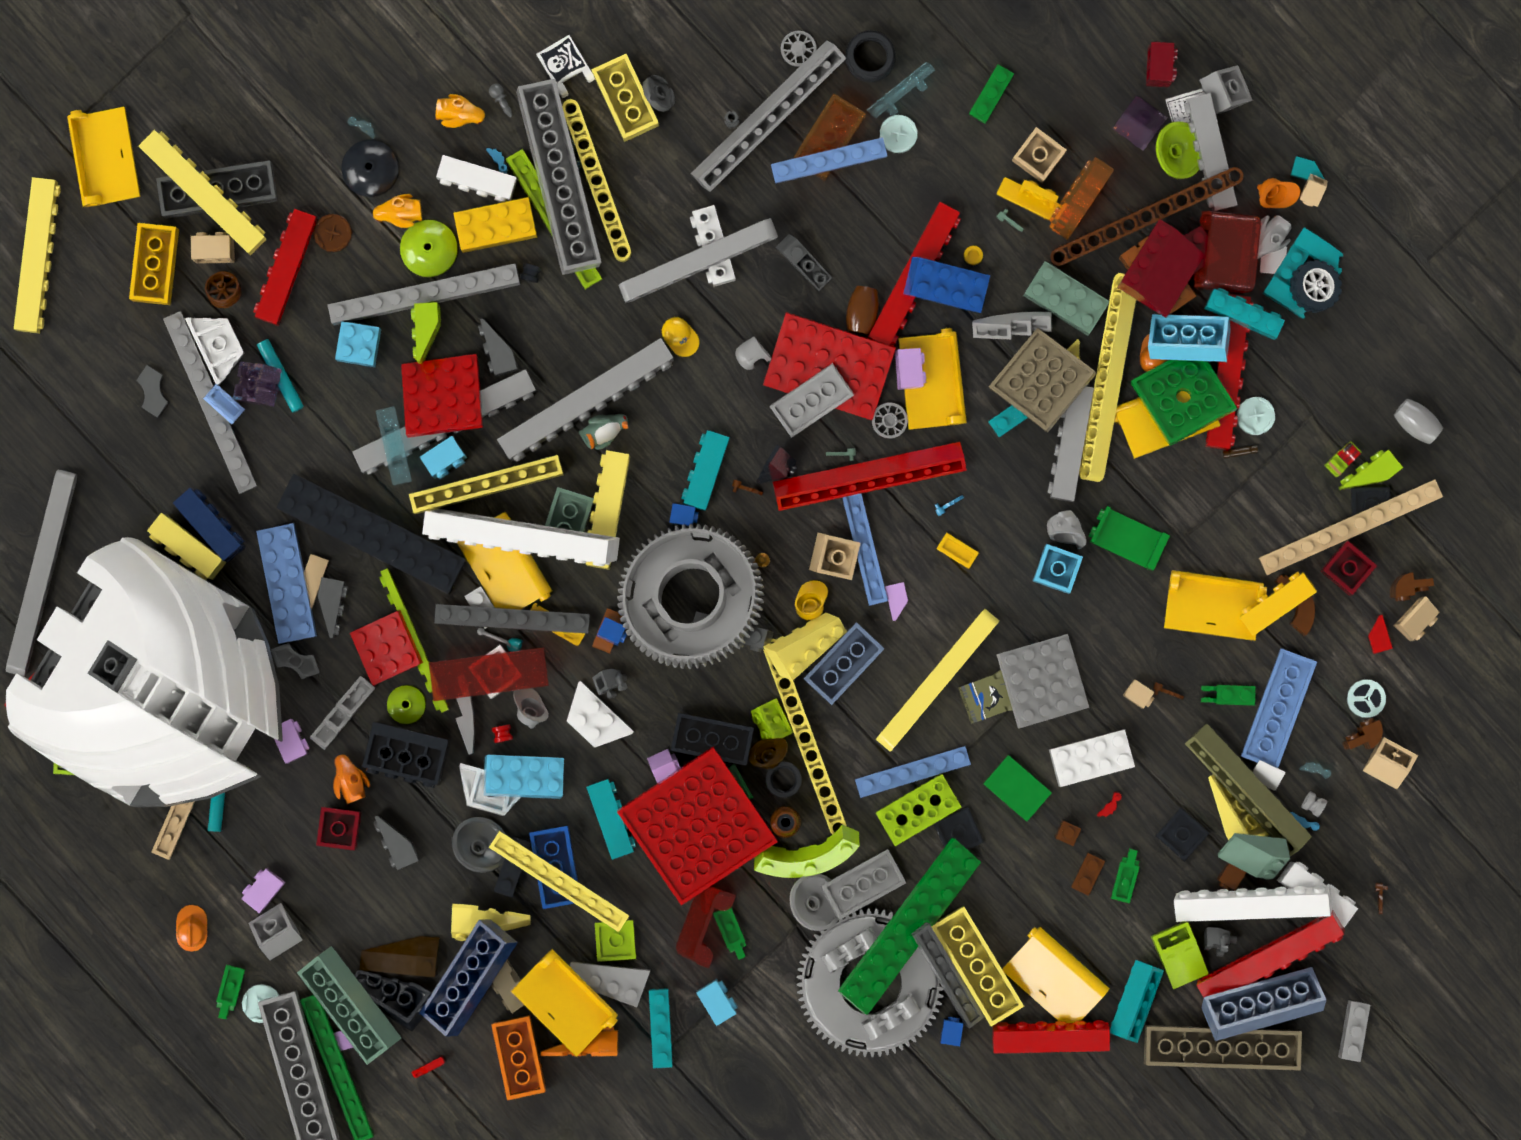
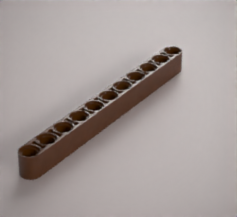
M1237 167L1224 170L1057 247L1051 252V261L1058 266L1068 263L1155 223L1159 219L1168 217L1231 188L1243 180V172ZM1233 170L1238 171L1240 174L1237 181L1229 179V174ZM1216 178L1222 181L1221 188L1217 190L1211 186L1212 181ZM1199 186L1203 187L1205 191L1204 195L1200 198L1194 195V189ZM1185 195L1187 198L1186 204L1178 205L1176 203L1177 196ZM1161 203L1169 205V211L1165 214L1159 212L1158 208ZM1144 211H1149L1152 214V218L1148 222H1144L1141 219V214ZM1127 219L1134 221V227L1131 230H1126L1123 226L1124 221ZM1109 227H1114L1117 230L1114 238H1109L1106 235V230ZM1092 235L1099 237V243L1096 246H1091L1088 243V239ZM1075 243L1082 246V251L1079 254H1074L1071 251V246ZM1057 251H1061L1065 256L1061 262H1056L1053 258L1054 253Z

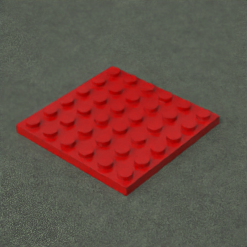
M714 747L617 810L618 815L681 905L778 842Z

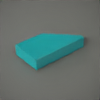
M1295 157L1290 176L1308 180L1309 175L1312 174L1324 179L1315 161Z

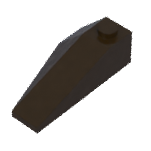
M418 936L362 950L360 970L436 977L440 937Z

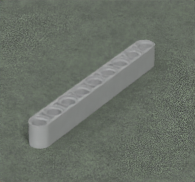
M771 218L624 281L618 286L625 303H629L774 240L778 235Z

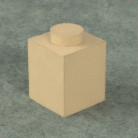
M1310 174L1301 193L1300 200L1308 206L1314 205L1318 207L1327 188L1328 181Z
M1133 680L1123 694L1124 697L1140 708L1149 707L1154 700V697H1152L1154 692L1137 680Z

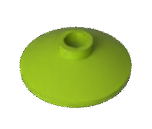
M400 686L394 689L388 697V712L399 723L410 724L416 722L425 711V698L415 687ZM404 701L409 702L408 708H403L402 703Z

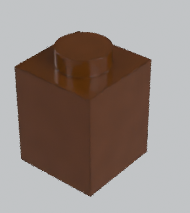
M1061 821L1054 838L1074 846L1081 828Z
M1227 862L1217 878L1220 882L1219 886L1228 891L1230 889L1235 891L1247 872Z

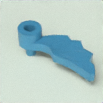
M961 495L942 507L938 503L935 504L937 515L944 514V509L960 501L964 496Z

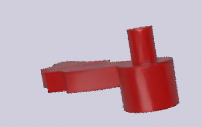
M1114 792L1112 801L1107 803L1097 813V816L1107 817L1109 814H1113L1117 807L1116 801L1121 800V794Z

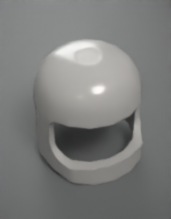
M755 336L739 345L735 351L737 361L746 370L754 369V363L759 359H765L767 362L771 360V356Z

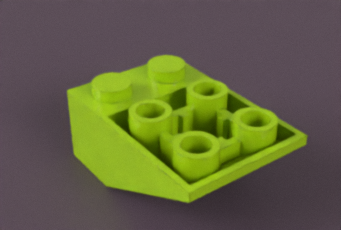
M437 302L414 303V308L411 309V319L415 322V328H412V339L416 341V347H413V358L419 364L425 361L441 327L440 306Z
M1380 450L1370 457L1372 461L1369 464L1365 462L1356 468L1355 471L1357 473L1354 476L1350 474L1341 480L1340 483L1342 485L1338 488L1343 490L1384 482L1403 467L1389 450L1385 452Z
M1187 921L1150 936L1173 989L1209 974Z

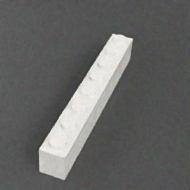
M1322 885L1313 888L1297 886L1294 889L1277 887L1270 890L1266 888H1257L1256 890L1241 888L1236 891L1220 889L1217 892H1209V890H1200L1192 893L1190 891H1180L1176 893L1174 898L1176 922L1331 916L1333 909L1331 889Z

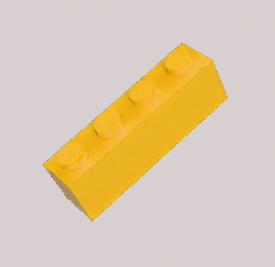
M1296 572L1289 577L1290 581L1287 584L1283 585V583H1280L1273 588L1274 593L1269 596L1264 594L1257 599L1258 604L1253 607L1249 605L1241 611L1240 619L1253 636L1317 592L1304 572L1301 574Z

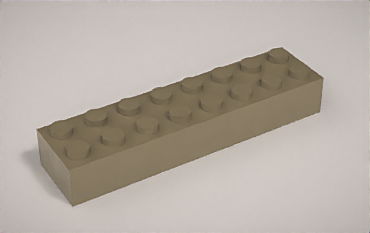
M1145 1025L1144 1064L1148 1066L1301 1070L1302 1031L1257 1029L1215 1041L1210 1027Z

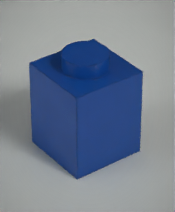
M672 504L670 524L689 526L691 523L693 525V523H697L699 512H695L696 507Z
M605 617L597 637L618 646L620 642L624 643L627 634L623 625Z
M948 1017V1020L943 1019L941 1044L960 1046L963 1022H959L960 1018Z

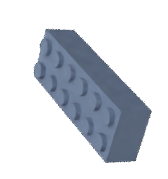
M1310 967L1206 996L1203 999L1202 1011L1215 1041L1321 1012L1324 1010L1326 997L1313 968Z

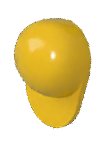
M673 317L663 324L661 330L662 337L675 354L688 357L697 351L699 338L684 319Z
M809 581L801 586L795 599V609L802 619L813 620L823 613L824 603L828 595V589L824 583Z

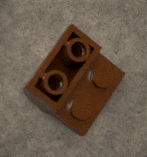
M1413 572L1401 575L1391 585L1390 598H1396V601L1410 600V596H1414L1415 592L1429 591V587L1434 586L1433 578L1414 580Z
M1368 718L1361 721V726L1357 727L1358 733L1345 737L1346 741L1342 742L1344 748L1353 749L1364 744L1365 749L1374 748L1380 742L1383 735L1380 720Z

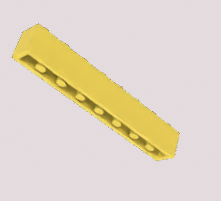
M154 130L139 147L251 256L266 240L263 236L266 232L258 225L254 227L250 223L252 219L244 211L242 213L236 210L238 205L231 198L226 200L222 196L224 192L217 185L213 187L208 182L210 178L203 171L199 174L194 169L197 165L190 158L185 160L181 156L183 152L176 145L172 147L167 142L169 138L162 131L158 134Z
M32 177L14 330L40 334V329L44 327L42 312L46 309L47 305L44 295L45 291H48L49 280H46L47 272L51 270L49 254L53 253L54 244L51 242L52 234L54 235L56 231V223H53L54 216H57L58 213L56 197L60 196V185H58L56 180Z
M556 455L409 494L413 513L419 514L559 477L564 474L559 456Z

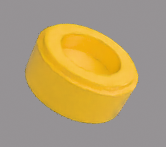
M970 246L965 250L964 260L967 264L974 266L982 261L983 252L979 247Z

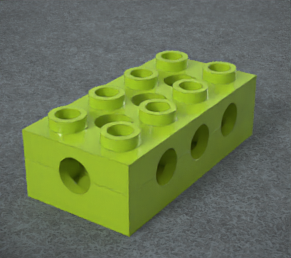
M940 774L875 813L894 846H897L960 809L961 805L943 774ZM932 795H938L940 798V803L936 806L930 804V797ZM920 804L924 810L921 815L917 816L913 813V808L915 805ZM900 814H904L907 817V822L904 825H899L896 822V818Z

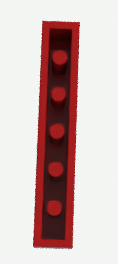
M294 209L293 213H289L286 222L289 225L286 231L283 230L280 237L282 244L280 249L277 248L274 253L273 259H276L273 267H269L267 272L269 279L267 284H263L260 295H262V298L254 307L253 312L256 313L255 317L257 319L279 326L318 218L297 209Z
M1102 1020L1088 1023L1084 1021H1075L1074 1023H1066L1064 1021L1046 1023L1039 1021L1036 1024H1028L1026 1022L1008 1024L1006 1022H999L992 1026L994 1053L1110 1051L1109 1024Z

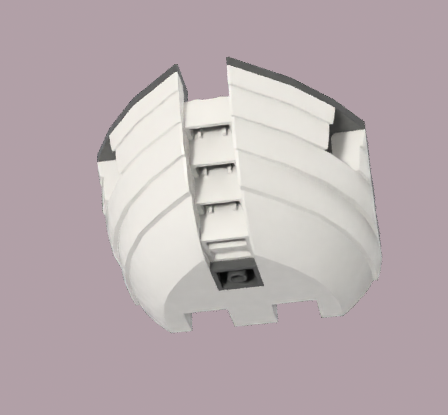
M125 537L87 556L77 572L90 581L71 613L56 607L37 639L47 646L49 650L31 680L16 673L6 690V709L10 723L8 726L9 730L20 740L57 765L132 807H168L209 799L261 778L260 774L238 761V756L255 728L280 742L283 741L279 683L269 643L254 609L138 539Z

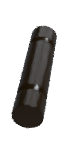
M1257 445L1222 451L1223 458L1258 453Z

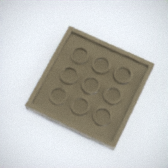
M1037 328L990 384L989 388L1048 433L1097 373Z

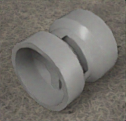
M1310 791L1304 799L1301 808L1310 810L1313 815L1319 817L1327 804V800L1318 798L1315 793Z

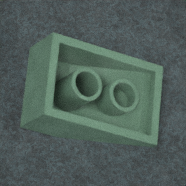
M557 487L545 526L585 532L594 498Z
M1234 833L1218 853V857L1254 877L1273 879L1290 860L1286 839Z

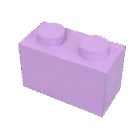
M921 348L896 350L895 361L898 390L922 388L924 386L923 383H926V373L922 372V364H924L925 358L924 353H921Z
M293 719L282 723L283 741L280 742L275 739L285 764L307 755V750L309 749L306 739H302L299 734L302 731L297 721L294 722Z
M668 749L647 758L657 783L680 769L675 754H670Z
M268 868L264 871L261 869L254 877L256 879L252 886L249 884L242 892L244 894L242 900L258 913H262L286 883Z

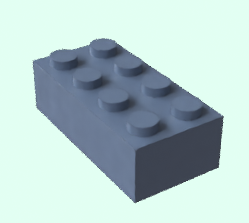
M856 622L807 674L804 680L832 705L884 648Z

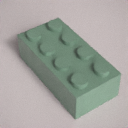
M1044 261L1023 295L1089 336L1109 304L1107 299Z

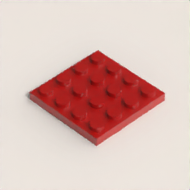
M477 354L423 361L422 364L418 362L401 364L407 438L483 427Z

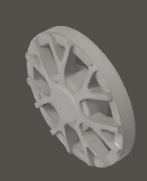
M793 31L787 34L781 43L783 59L795 67H800L804 63V59H808L804 56L806 51L811 54L816 51V43L813 37L804 31ZM801 34L806 36L804 42L799 41ZM792 35H794L797 40L794 43H792L789 39V37ZM812 42L813 47L806 48L805 44ZM784 44L792 45L791 50L784 49ZM792 52L794 57L789 60L786 56ZM802 56L803 63H797V57Z
M884 403L877 407L872 420L875 432L887 439L900 436L905 431L908 423L905 410L895 403ZM891 406L897 407L895 414L889 413ZM883 407L887 411V414L884 416L879 411ZM903 413L904 418L897 420L896 415ZM875 417H881L882 423H875ZM897 423L904 425L902 430L895 427ZM881 425L886 427L883 433L878 430ZM888 428H893L895 435H889Z

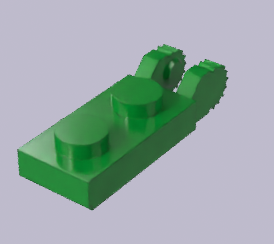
M1201 686L1203 691H1216V698L1204 697L1201 698V702L1255 706V686Z

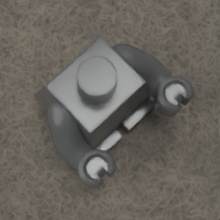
M607 669L600 671L592 677L598 695L607 692L609 699L617 696L616 691H612V689L618 687L619 691H623L628 688V685L624 683V681H627L626 674H621L620 670Z
M1207 927L1204 930V950L1216 948V956L1223 957L1224 952H1228L1230 943L1236 944L1237 937L1230 936V931Z

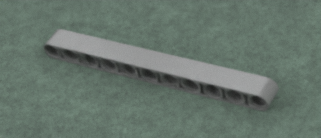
M59 469L56 471L7 660L6 672L17 673L25 677L28 672L77 481V474Z

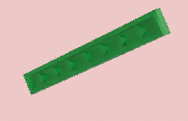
M314 995L300 999L354 1140H367L374 1137L325 1009Z

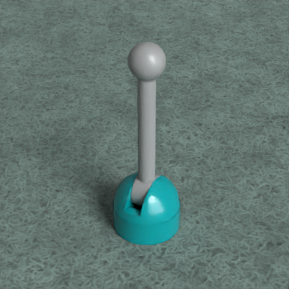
M483 628L477 630L479 635H486L507 644L508 650L516 655L522 646L523 640L518 638L505 640L486 632Z

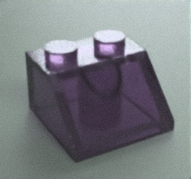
M1136 96L1113 129L1144 151L1168 117Z

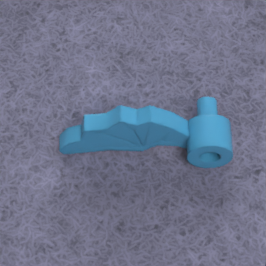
M487 148L486 151L493 161L498 163L499 172L507 173V166L504 164L502 152Z
M1291 812L1302 827H1311L1314 831L1319 829V823L1307 822L1305 818Z

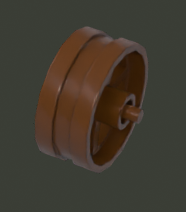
M220 271L214 273L205 284V292L209 301L218 308L231 307L241 297L240 284L234 274L230 272ZM236 283V289L230 288L233 284ZM218 294L216 299L211 297L213 295Z

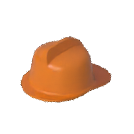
M1270 178L1257 185L1260 205L1264 208H1287L1293 205L1300 196V188L1296 183L1282 182L1276 178Z
M196 905L185 906L177 915L176 938L180 947L186 951L199 950L204 946L207 939V916L204 910Z

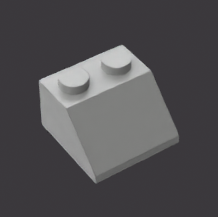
M1238 65L1215 71L1200 79L1205 94L1211 93L1215 114L1229 111L1252 101Z
M282 903L248 923L259 948L269 960L302 941L297 927Z

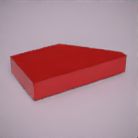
M1383 615L1378 616L1368 634L1373 654L1393 649Z
M442 1055L411 1073L414 1078H418L445 1064L446 1060Z

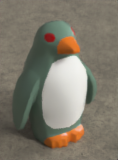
M624 414L597 415L589 419V425L580 430L579 434L590 449L594 447L597 450L603 449L611 444L622 429H628V418Z

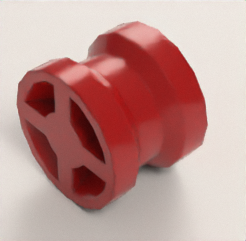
M510 724L492 728V732L495 733L494 743L513 740V736L509 731L511 729Z

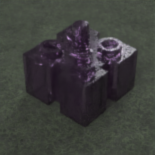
M240 362L237 377H240L239 384H235L233 399L249 404L274 407L277 393L280 390L276 384H279L282 369L264 364Z

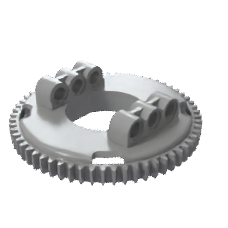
M691 523L689 529L682 524L681 530L675 526V531L673 532L670 528H668L667 534L661 531L660 537L654 534L655 540L647 539L649 544L646 546L642 543L644 549L642 551L636 549L638 552L637 556L631 555L634 561H627L630 565V568L624 567L627 575L621 574L625 581L619 582L623 588L618 589V592L622 595L617 596V599L622 602L617 605L621 608L618 612L622 616L620 620L624 623L623 628L628 629L626 634L628 636L631 635L630 640L632 642L636 641L634 643L636 647L641 646L639 649L642 653L646 651L647 657L652 655L654 661L658 658L660 664L665 660L667 666L672 662L674 668L677 667L678 663H680L682 669H684L685 664H687L689 669L692 668V664L699 668V663L706 667V661H710L713 665V659L716 658L720 662L721 655L728 658L726 652L729 651L734 654L732 648L735 646L737 649H740L738 643L745 644L743 637L750 638L747 632L748 630L754 632L751 625L758 624L754 618H760L761 616L757 611L763 610L758 605L764 603L763 599L759 598L764 596V593L759 591L764 588L763 584H759L763 579L759 576L761 572L757 569L759 567L758 564L753 563L755 561L754 557H750V551H745L747 549L746 546H740L741 542L739 540L735 541L736 538L733 535L729 537L728 532L723 534L720 528L716 532L713 526L709 530L706 524L703 529H701L700 524H697L696 529H694ZM710 535L713 538L710 542L693 540V537L709 539ZM701 569L709 572L719 585V599L715 609L706 618L696 623L685 624L672 620L662 607V594L666 584L674 575L683 570ZM635 581L633 599L628 601L626 597H630L632 583ZM752 596L751 606H750V609H749L750 597ZM672 654L689 655V656H677V655H672Z
M868 908L867 914H864L862 909H860V915H856L853 912L851 917L848 915L845 919H840L839 922L827 930L820 931V936L814 934L817 940L809 941L812 947H805L809 953H802L806 960H800L799 962L804 967L798 968L802 975H797V978L802 979V982L797 983V986L802 987V989L798 990L797 993L803 994V997H800L798 1000L805 1002L800 1007L807 1008V1011L803 1013L804 1016L810 1015L807 1022L814 1021L811 1028L818 1027L819 1029L816 1034L818 1035L823 1032V1040L827 1037L830 1038L828 1044H831L833 1041L836 1042L834 1048L841 1045L842 1052L849 1048V1054L856 1050V1056L862 1051L864 1057H866L867 1052H870L871 1057H874V1052H878L879 1057H881L882 1051H885L886 1055H889V1049L896 1053L895 1047L899 1046L903 1050L902 1044L905 1043L909 1047L910 1039L916 1042L915 1035L922 1037L920 1031L927 1032L925 1025L931 1026L932 1024L929 1019H936L932 1013L933 1011L939 1012L935 1006L942 1005L937 999L943 998L939 991L944 990V988L939 986L938 978L918 946L900 971L901 989L894 1002L876 1013L865 1015L852 1008L844 1000L843 996L838 992L840 988V975L844 966L857 957L864 955L886 927V925L876 923L875 918H877V921L889 923L893 916V912L886 916L885 910L878 914L877 909H875L874 914H871ZM811 958H813L815 963L812 969V975L809 979H806V976H809L810 967L813 961L811 960ZM930 989H932L931 999L929 1002L930 1007L928 1008L927 1001L929 998ZM851 1039L857 1042H863L866 1044V1047L863 1044H857L850 1041L846 1042V1040Z

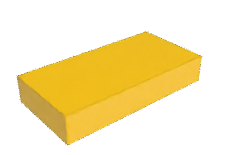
M948 533L945 534L936 548L968 569L979 554V552Z

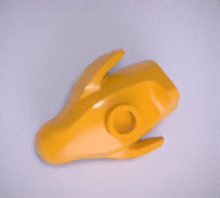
M449 94V98L437 100L435 116L436 120H444L441 122L443 126L456 128L468 123L479 124L485 118V113L481 108L460 95Z
M411 194L398 195L376 206L373 210V217L380 222L387 221L400 228H409L414 225L413 221H422L420 200L410 199L413 197Z

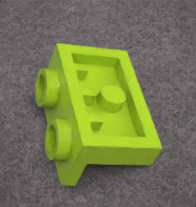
M777 698L751 710L752 719L760 730L762 740L784 738L793 733Z

